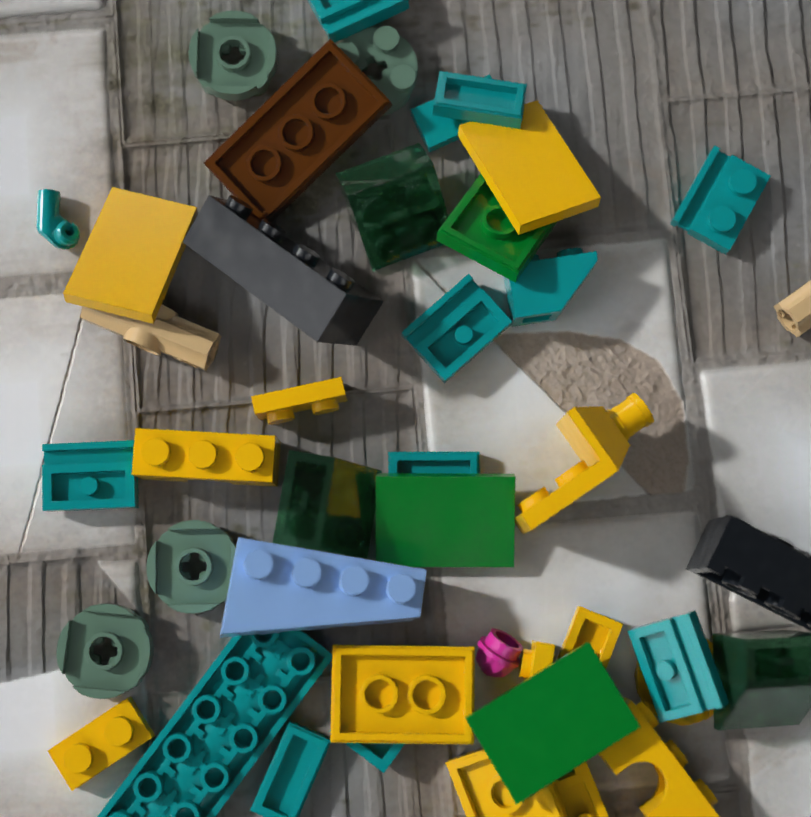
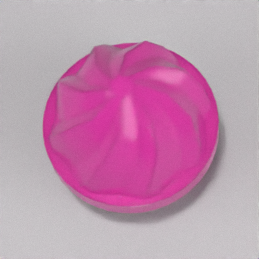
M493 628L487 636H482L479 639L475 660L485 675L502 678L518 668L521 663L519 656L523 651V647L514 637L502 630Z

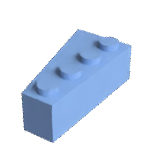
M239 537L234 554L219 638L411 622L421 615L427 570Z

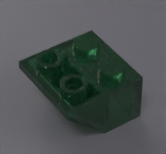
M420 143L336 173L348 212L373 272L444 245L436 241L438 230L448 218V213L434 164Z
M289 450L272 543L367 559L376 509V473H382V471L335 457Z
M797 630L713 633V660L729 701L723 708H714V729L733 730L799 725L811 709V633Z

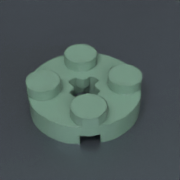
M224 11L210 17V23L203 26L201 31L199 29L196 30L189 45L190 65L203 90L209 95L231 101L244 100L265 93L278 66L277 47L270 30H267L264 25L259 23L258 18L243 11ZM231 47H238L240 54L245 55L244 59L240 60L238 64L231 65L227 60H222L223 55L230 54Z
M387 25L379 28L369 27L345 38L337 44L362 72L368 69L367 65L372 63L383 65L386 68L382 71V79L375 81L372 75L367 76L393 105L382 116L398 111L408 102L417 83L418 61L412 46L399 35L395 28Z
M187 520L174 524L167 529V532L161 535L158 541H155L149 551L146 566L149 585L154 593L158 594L160 599L175 611L195 614L213 610L226 602L236 544L229 533L206 521ZM198 553L200 561L207 563V569L200 572L199 579L194 581L191 580L189 572H183L182 565L183 563L190 562L191 554Z
M118 604L92 605L82 610L62 629L57 643V663L62 674L66 675L68 681L74 685L72 687L80 694L95 699H109L120 696L137 687L151 667L154 643L149 631V625L143 617L138 616L134 611ZM105 637L112 639V646L117 647V656L110 657L109 664L101 663V655L94 654L95 645L103 644Z

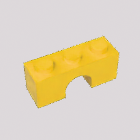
M135 428L131 475L143 480L179 482L211 480L228 482L235 485L278 487L281 442L274 435Z
M623 697L641 727L598 753V755L615 775H618L629 765L636 762H648L653 765L657 773L658 782L654 794L638 807L644 817H720L713 808L718 803V800L700 778L693 782L683 769L689 762L681 750L671 739L664 743L653 729L659 722L643 701L635 705L632 700Z

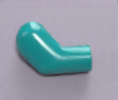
M51 189L39 190L37 195L36 223L38 233L56 248L71 249L75 247L80 238V230L75 223L71 224L60 215V192Z

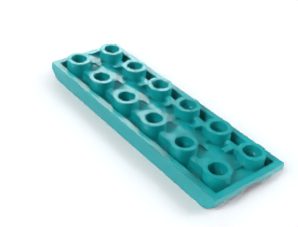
M302 630L232 637L97 817H216L331 662L332 653Z

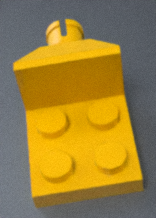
M636 393L630 394L626 397V400L608 410H605L603 406L574 407L557 422L556 426L581 462L555 479L559 486L557 490L550 494L544 486L517 505L522 513L515 518V524L522 534L533 530L620 470L630 447L628 442L630 437L642 428L654 423L652 413Z

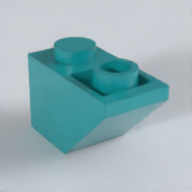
M569 248L557 252V257L539 260V255L535 254L516 283L503 276L510 319L513 321L512 327L555 321L598 261L597 251L584 253L583 248Z

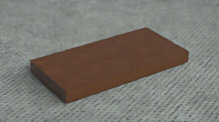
M329 39L204 164L233 196L241 199L253 208L251 213L253 216L261 221L266 219L273 222L393 105L351 59Z

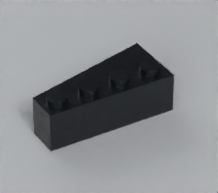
M209 195L185 236L183 243L316 342L357 346L384 300L356 283L347 274L322 261L321 257L310 248L300 243L296 244L285 237L286 231L266 219L261 221L251 214L253 208L246 202L232 195H229L227 200Z
M732 515L709 520L686 570L811 631V556L803 555L794 550L791 544L779 538L769 536Z

